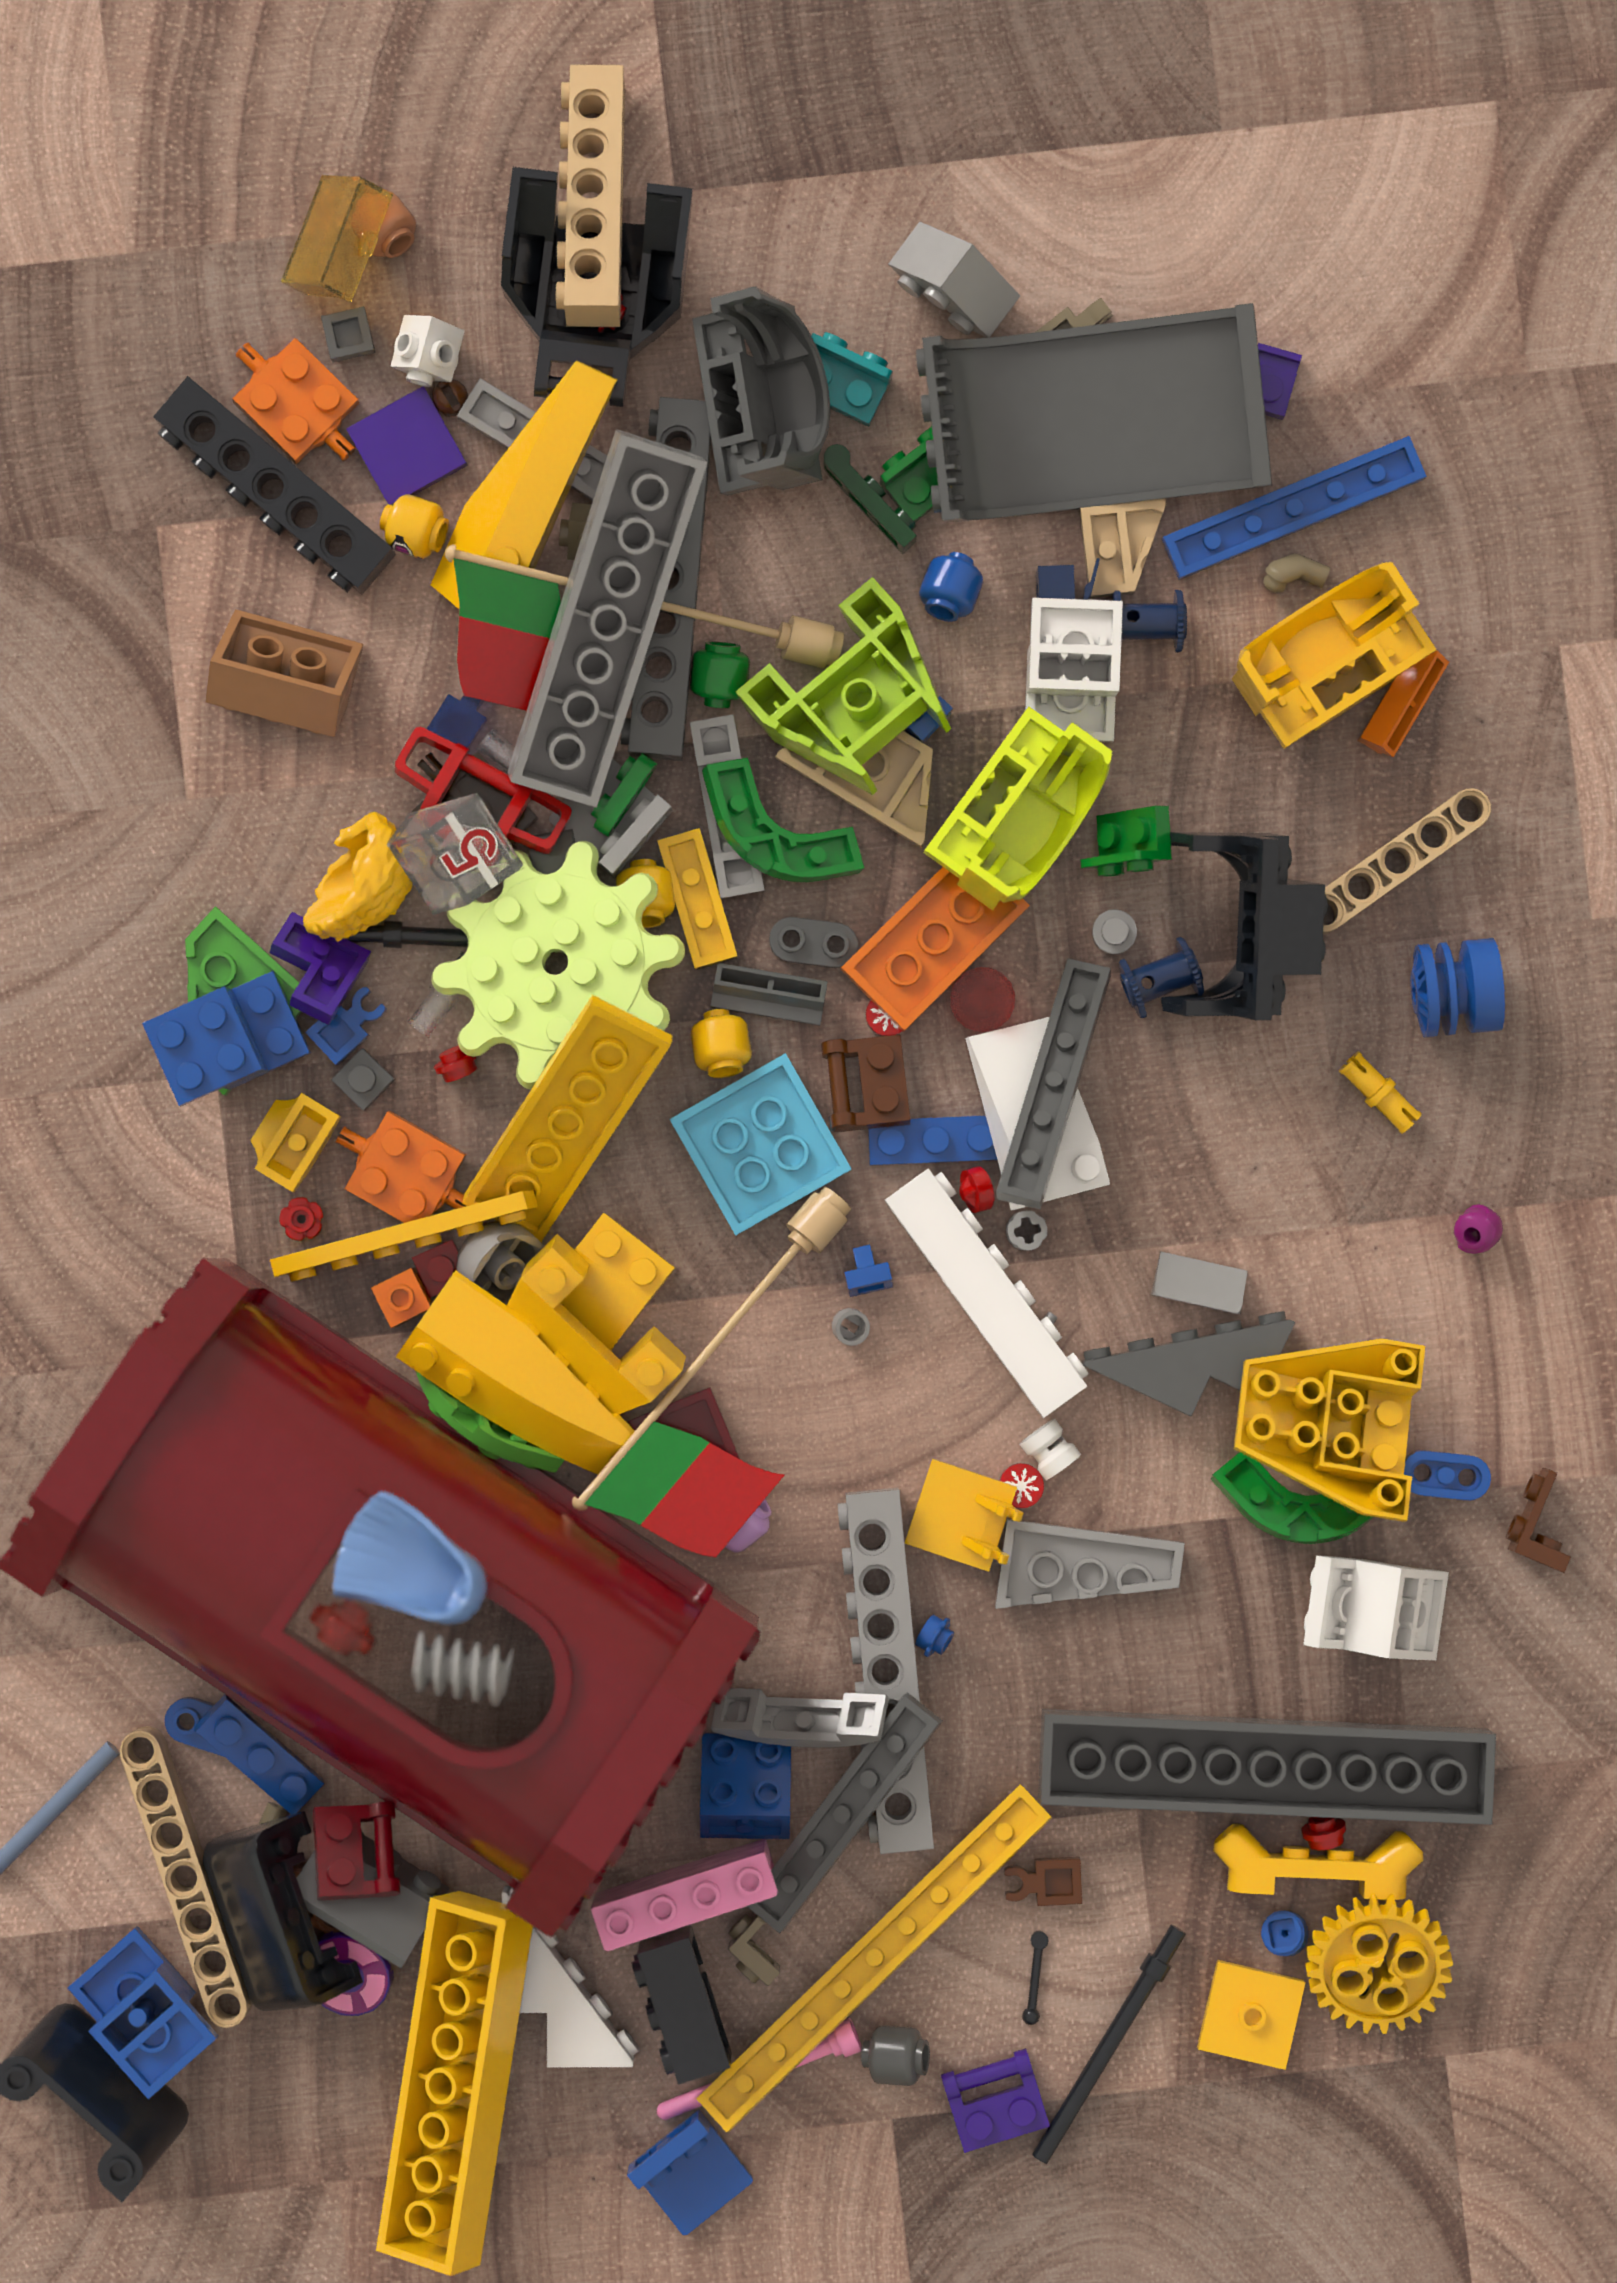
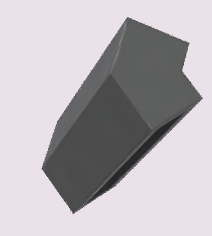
M718 963L710 1007L820 1026L828 981Z

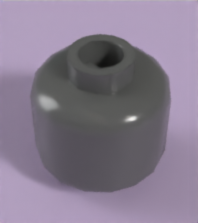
M879 2026L873 2032L871 2040L863 2042L861 2051L862 2066L869 2068L870 2075L875 2083L912 2086L916 2084L920 2075L925 2076L927 2074L930 2061L929 2042L926 2039H922L920 2032L916 2028Z

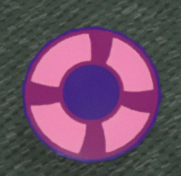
M334 1931L324 1934L318 1940L320 1949L323 1950L336 1946L338 1955L334 1958L338 1962L344 1964L356 1961L363 1983L321 2005L330 2011L346 2016H360L374 2011L386 1999L394 1980V1971H391L389 1961L343 1932L333 1933Z

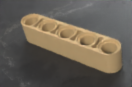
M1475 788L1458 792L1326 886L1325 895L1328 904L1334 911V919L1330 925H1323V935L1343 925L1483 825L1491 813V803L1488 797L1482 791ZM1468 799L1476 804L1478 816L1474 822H1467L1459 816L1457 806L1460 800ZM1425 825H1433L1440 830L1442 842L1439 847L1431 848L1423 843L1421 831ZM1388 851H1398L1405 857L1406 868L1403 873L1395 874L1387 869L1385 856ZM1360 876L1368 881L1370 893L1366 899H1357L1350 894L1348 883L1352 877Z

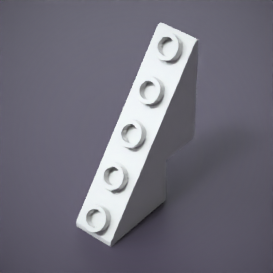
M505 1886L502 1891V1903L507 1904L513 1891L510 1886ZM533 1926L519 2013H547V2067H633L634 2055L640 2049L632 2036L625 2029L620 2032L617 2031L608 2019L613 2015L608 2004L598 1993L593 1996L590 1995L581 1983L586 1979L581 1968L571 1957L564 1960L555 1948V1945L559 1943L556 1935L554 1934L550 1938Z

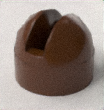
M452 379L451 382H439L432 394L436 409L441 414L449 417L457 416L469 397L465 386L455 379ZM447 386L450 387L459 402L451 407L448 398L442 392V389Z

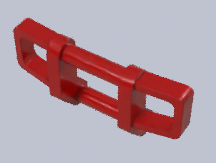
M417 727L413 730L395 761V773L427 794L414 820L413 828L422 833H426L428 830L459 847L460 840L447 820L436 815L459 771L463 770L513 797L493 831L498 843L495 856L491 860L488 859L484 853L487 849V843L483 839L475 838L471 841L489 869H492L496 864L508 839L543 854H549L553 851L571 819V807L546 792L511 782L508 774L469 754L470 749L460 743L456 744L423 727ZM419 743H426L449 755L433 783L406 765V762ZM531 799L560 817L551 835L546 839L539 838L515 827Z

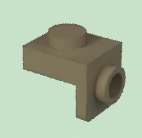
M744 1914L728 1932L733 1938L729 1942L728 1950L740 1960L736 1967L753 1983L761 1979L769 1986L780 1974V1965L751 1939L765 1921L756 1914L752 1918Z

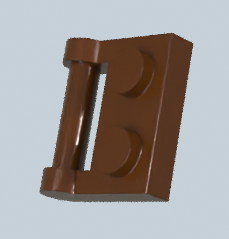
M901 1034L854 1040L832 1039L821 1043L822 1057L827 1059L833 1108V1114L829 1116L831 1131L846 1132L910 1125ZM858 1057L864 1112H851L845 1058Z

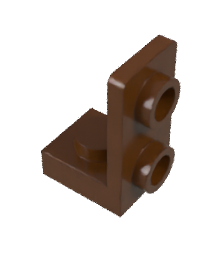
M1542 1468L1539 1475L1532 1474L1526 1485L1523 1498L1528 1499L1522 1516L1516 1514L1510 1523L1506 1534V1539L1511 1541L1508 1550L1565 1573L1571 1556L1560 1552L1563 1543L1539 1533L1535 1541L1530 1539L1557 1476V1472Z

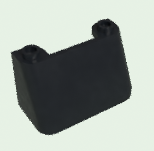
M305 1811L223 1834L207 1843L204 1849L203 1866L222 1916L247 1995L252 2004L262 2011L300 2009L324 2004L363 1983L356 1961L344 1964L338 1962L334 1958L338 1955L336 1946L323 1950L320 1949L295 1876L293 1866L306 1860L303 1852L297 1853L299 1841L304 1835L312 1832Z
M60 2004L50 2010L0 2064V2094L11 2101L20 2102L32 2097L43 2084L50 2088L112 2144L99 2161L97 2173L103 2186L122 2203L185 2128L189 2116L187 2105L166 2084L148 2099L89 2033V2030L96 2021L74 2004Z

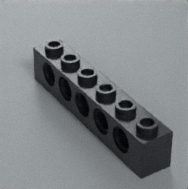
M187 376L153 416L162 427L157 433L177 451L184 445L196 456L191 462L209 478L212 479L218 474L230 485L225 491L245 508L252 502L264 513L259 519L279 536L285 530L298 542L293 548L312 564L318 559L332 569L327 576L346 593L353 587L363 595L396 556L395 551L388 543L190 377ZM202 423H212L215 425V434L207 442H197L194 440V431ZM245 451L249 453V463L244 469L239 471L228 469V459L234 452ZM272 479L282 481L284 488L279 497L275 499H265L262 497L261 490L267 481ZM303 508L317 510V520L311 527L300 528L295 524V517ZM338 536H346L352 541L350 551L340 557L331 555L329 553L331 541Z

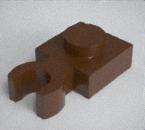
M1080 1857L1035 1859V1872H1027L1018 1865H1010L1004 1868L1005 1876H1018L1022 1879L1020 1889L1005 1891L1006 1900L1017 1902L1025 1899L1029 1893H1036L1037 1906L1082 1904Z

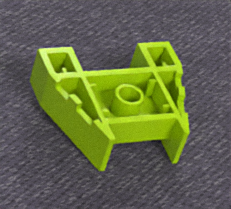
M871 577L838 605L849 627L861 639L798 693L793 690L770 663L735 692L747 712L774 742L873 795L878 790L868 772L862 767L866 761L926 711L946 733L951 730V726L911 628L900 606Z

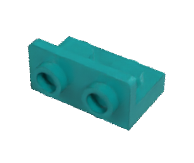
M824 332L822 337L812 333L811 336L818 349L827 378L830 409L869 427L892 380L893 371L886 368L888 362L871 352L864 351L861 356L846 349L848 343L831 333Z

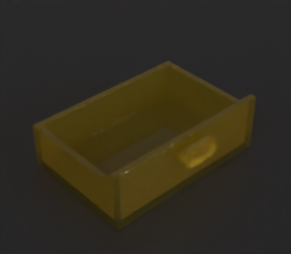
M322 175L281 283L305 295L335 297L352 302L368 258L372 256L377 244V235L393 194L362 177Z

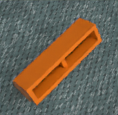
M1436 650L1396 676L1357 741L1379 754L1384 753L1394 758L1449 661Z

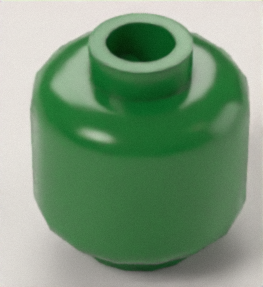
M708 641L705 642V648L699 649L694 653L690 688L697 696L704 697L705 706L730 708L731 700H739L735 691L749 681L750 659L745 653L740 652V645L729 642Z

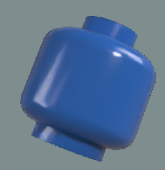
M951 552L948 556L935 557L929 563L919 589V596L925 605V610L931 616L947 622H954L958 618L968 616L975 607L983 585V576L978 568L974 566V561L965 554Z

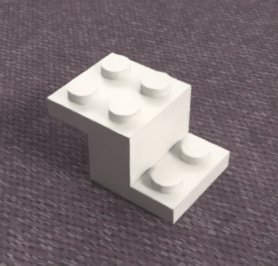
M1032 598L1030 646L1027 651L1025 710L1028 706L1064 732L1070 723L1073 722L1099 742H1114L1115 700L1120 689L1123 601Z
M1316 1555L1315 1567L1310 1577L1312 1589L1309 1610L1304 1619V1645L1316 1648L1344 1649L1391 1659L1436 1661L1449 1572L1435 1569L1410 1568L1366 1559Z

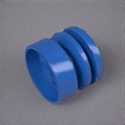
M1494 938L1463 941L1460 947L1459 961L1455 962L1447 942L1437 944L1435 960L1429 944L1415 946L1413 968L1410 975L1411 998L1420 1031L1424 1038L1438 1036L1440 1020L1446 1036L1456 1034L1460 1014H1463L1470 1033L1492 1032L1503 1029L1505 989L1501 958Z

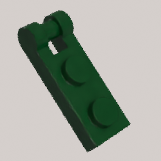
M834 444L828 447L824 454V470L827 475L888 540L904 554L916 543L917 535L912 531L917 527L914 521L900 507L895 511L891 509L882 499L886 492L873 477L867 475L863 479L850 465V452L845 446Z

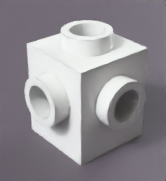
M404 315L399 335L394 344L395 351L391 367L407 373L406 380L416 385L432 387L433 381L451 382L454 370L458 365V355L465 331L433 316Z

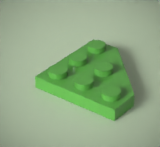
M216 906L185 939L188 965V1002L224 986L230 989L236 988L274 971L290 1003L291 996L300 983ZM291 1006L297 1019L302 1012ZM225 1088L219 1089L225 1096L231 1091Z

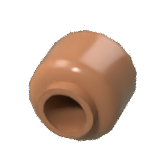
M392 191L368 192L357 200L354 206L355 210L350 219V225L353 233L368 252L375 257L395 258L405 253L411 247L415 239L416 220L396 194Z

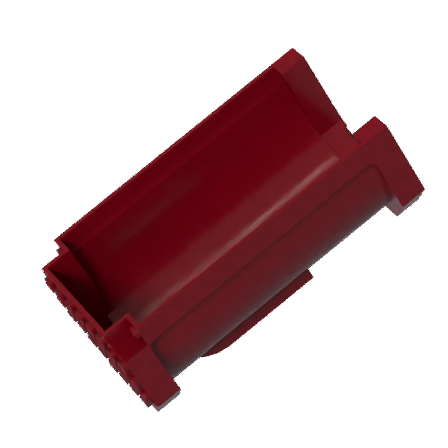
M202 1258L184 1288H177L163 1305L160 1314L165 1319L162 1322L155 1321L150 1327H145L137 1336L32 1493L28 1505L34 1512L31 1518L24 1516L17 1523L10 1538L12 1545L0 1558V1570L42 1598L61 1589H66L76 1594L385 1802L395 1803L397 1810L502 1879L513 1889L505 1908L550 1938L553 1937L559 1928L566 1932L580 1912L583 1899L590 1900L604 1879L607 1866L614 1867L627 1848L634 1825L640 1828L655 1805L654 1802L658 1794L659 1785L666 1789L681 1766L684 1747L687 1746L692 1749L706 1729L712 1701L719 1705L733 1685L737 1660L740 1658L746 1662L760 1640L761 1631L757 1629L759 1617L716 1589L713 1582L610 1513L589 1506L584 1511L574 1509L572 1499L574 1496L579 1498L581 1494L547 1471L538 1468L530 1469L522 1464L501 1457L499 1459H491L482 1454L477 1445L458 1433L444 1419L437 1417L430 1411L428 1407L429 1401L421 1387L229 1259ZM381 1491L392 1494L417 1509L430 1519L454 1544L474 1557L482 1566L486 1575L487 1592L485 1596L525 1622L545 1643L555 1670L553 1701L543 1721L520 1740L497 1747H479L460 1742L288 1628L342 1547L341 1543L346 1530H348L352 1521L355 1520L356 1514L361 1511L371 1497Z

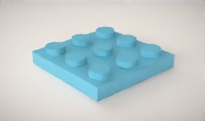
M786 1053L669 1119L735 1236L852 1170Z

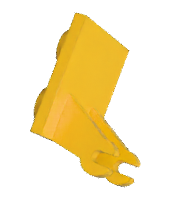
M932 1458L905 1544L988 1572L990 1571L993 1559L997 1560L1000 1564L1006 1565L1010 1555L1002 1552L998 1548V1543L1007 1517L1017 1522L1022 1520L1024 1513L1012 1505L1017 1486Z

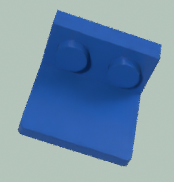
M719 1733L703 1734L700 1838L790 1839L791 1746L754 1742Z
M700 2109L630 2163L627 2172L628 2178L638 2190L642 2186L648 2190L682 2235H688L753 2182L752 2175Z

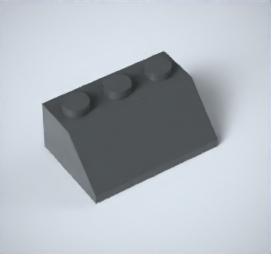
M361 1830L364 1881L377 1880L375 1841L365 1836ZM393 1849L395 1878L400 1879L401 1894L391 1897L318 1901L314 1850L297 1877L307 1911L402 1968L426 1928L430 1897L447 1894L450 1888L441 1883L435 1874L426 1870H420L404 1860Z

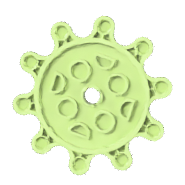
M588 841L573 843L568 848L562 867L551 874H543L537 871L525 852L517 849L508 850L501 856L498 863L499 873L503 879V889L498 898L484 903L466 895L458 896L449 903L447 908V917L450 923L466 934L468 948L460 959L444 962L435 967L432 972L431 981L437 992L443 995H465L473 1003V1017L459 1032L458 1046L467 1056L477 1057L486 1053L496 1044L505 1043L511 1045L518 1054L517 1080L524 1088L529 1090L533 1088L592 995L663 1031L670 1022V1014L667 1008L650 996L648 982L656 971L677 966L682 962L685 956V947L679 937L675 935H652L643 927L642 914L646 907L657 897V883L649 874L637 873L619 886L605 885L597 875L599 852ZM552 952H561L568 957V966L561 974L552 975L545 970L546 960Z

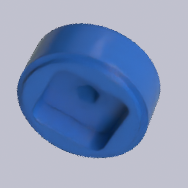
M1276 1911L1270 1914L1264 1921L1261 1936L1265 1947L1273 1954L1294 1956L1300 1953L1306 1946L1309 1930L1305 1920L1297 1913Z

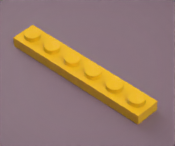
M534 1190L521 1191L270 1259L274 1277L289 1274L290 1281L294 1282L317 1276L315 1267L331 1263L332 1271L358 1265L357 1256L369 1252L373 1253L374 1260L399 1254L400 1249L398 1245L410 1241L415 1242L416 1248H421L442 1242L440 1233L456 1229L458 1237L483 1231L484 1226L482 1222L499 1218L500 1226L527 1219L525 1210L538 1206Z

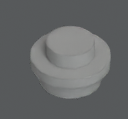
M1112 909L1103 912L1095 920L1092 936L1095 944L1102 951L1109 954H1120L1127 951L1134 944L1137 936V927L1135 921L1128 913Z

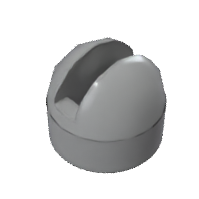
M846 1308L840 1310L834 1316L832 1331L839 1341L846 1345L854 1346L862 1343L867 1338L870 1331V1323L866 1315L859 1310ZM845 1318L859 1326L855 1333L841 1325Z

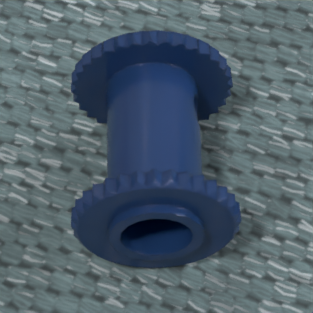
M1120 590L1113 592L1112 601H1121ZM1175 590L1174 603L1123 604L1121 643L1122 640L1173 639L1175 652L1183 650L1184 639H1186L1187 608L1181 590Z
M1176 938L1177 953L1131 970L1125 959L1119 961L1120 980L1131 1007L1135 1009L1140 1018L1147 1017L1144 1003L1192 985L1195 993L1199 996L1204 994L1203 975L1193 950L1188 946L1184 938ZM1143 978L1151 980L1152 987L1150 989L1142 986Z

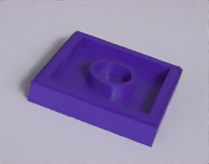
M424 386L346 428L386 502L390 505H393L399 497L405 494L414 496L468 466Z

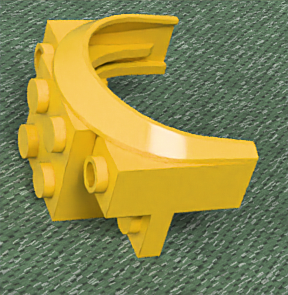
M1387 562L1372 566L1335 586L1247 644L1240 651L1237 663L1238 671L1232 677V681L1255 716L1261 713L1277 740L1285 749L1311 731H1317L1379 691L1396 676L1437 649L1412 612L1419 605V602L1393 562Z

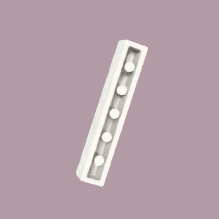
M928 1168L885 1199V1202L1044 1419L1087 1387L1083 1378L1089 1373L1074 1353L1067 1357L1056 1344L1057 1341L1062 1339V1336L1049 1318L1046 1316L1041 1321L1037 1318L1029 1307L1036 1301L1022 1281L1019 1280L1013 1285L1003 1270L1010 1265L994 1244L986 1248L977 1234L983 1228L971 1211L966 1208L960 1212L953 1203L951 1197L957 1193L944 1174L940 1172L934 1177Z

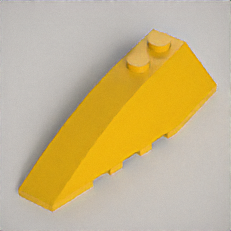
M578 360L575 361L464 505L447 547L456 545V550L535 569L614 390L617 379ZM444 552L430 585L459 609L460 603L454 560L449 562Z
M455 1270L404 1343L396 1358L470 1409L508 1432L592 1473L599 1474L635 1432L634 1429L618 1413L611 1414L598 1400L600 1394L589 1382L583 1384L567 1368L569 1362L558 1350L553 1353L538 1337L540 1331L529 1320Z

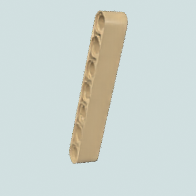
M150 1726L139 1727L128 1734L122 1741L120 1757L207 2015L219 2027H234L249 2012L252 2002L247 1995L222 1916L203 1866L204 1852L163 1734L156 1728ZM143 1737L151 1741L154 1748L151 1759L143 1760L135 1755L133 1752V1742L136 1738ZM150 1780H159L166 1785L168 1797L165 1802H156L149 1797L147 1785ZM171 1822L180 1827L183 1835L180 1844H169L163 1839L161 1829L164 1823ZM186 1865L194 1869L197 1874L195 1886L186 1887L178 1882L176 1879V1869L178 1866ZM194 1908L205 1909L211 1916V1927L203 1930L196 1928L190 1921L191 1910ZM208 1951L221 1953L226 1960L225 1970L215 1972L207 1968L204 1961L205 1953ZM228 1993L237 1997L240 2002V2012L237 2014L225 2013L219 2006L218 2000L220 1995Z

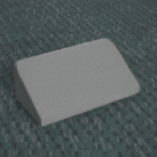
M1160 1251L1151 1295L1240 1315L1248 1271Z

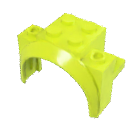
M1028 706L923 853L958 877L960 880L957 885L991 910H994L999 901L1006 903L1024 898L1051 868L1093 806L1108 776L1112 750L1073 722L1070 723L1064 732Z

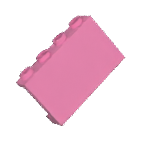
M760 1839L596 1893L591 1911L604 1950L611 1951L775 1897L778 1891L771 1872L774 1863L766 1839Z

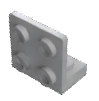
M612 759L600 798L605 793L612 797L621 783L616 779V776L622 766L614 759ZM644 787L610 837H607L593 828L597 820L591 816L594 807L566 798L563 801L572 809L571 819L565 830L573 829L575 842L588 841L592 843L599 852L598 864L614 878L673 812L671 805L659 795L655 796ZM553 812L549 817V821L556 826L560 817Z

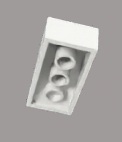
M1049 1017L965 1038L1001 1174ZM1078 1088L1043 1202L1110 1185L1100 1143ZM1009 1202L1011 1211L1027 1207Z

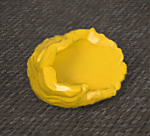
M370 812L352 826L340 829V835L336 838L334 844L339 847H346L349 850L333 864H330L327 874L319 883L318 888L315 889V895L318 900L308 908L303 917V926L308 933L318 935L321 939L334 937L339 942L343 938L346 939L356 935L359 931L365 932L369 926L378 925L389 915H395L399 906L405 900V896L411 891L416 871V857L412 851L411 843L408 842L407 838L400 831L396 830L395 824L377 812Z

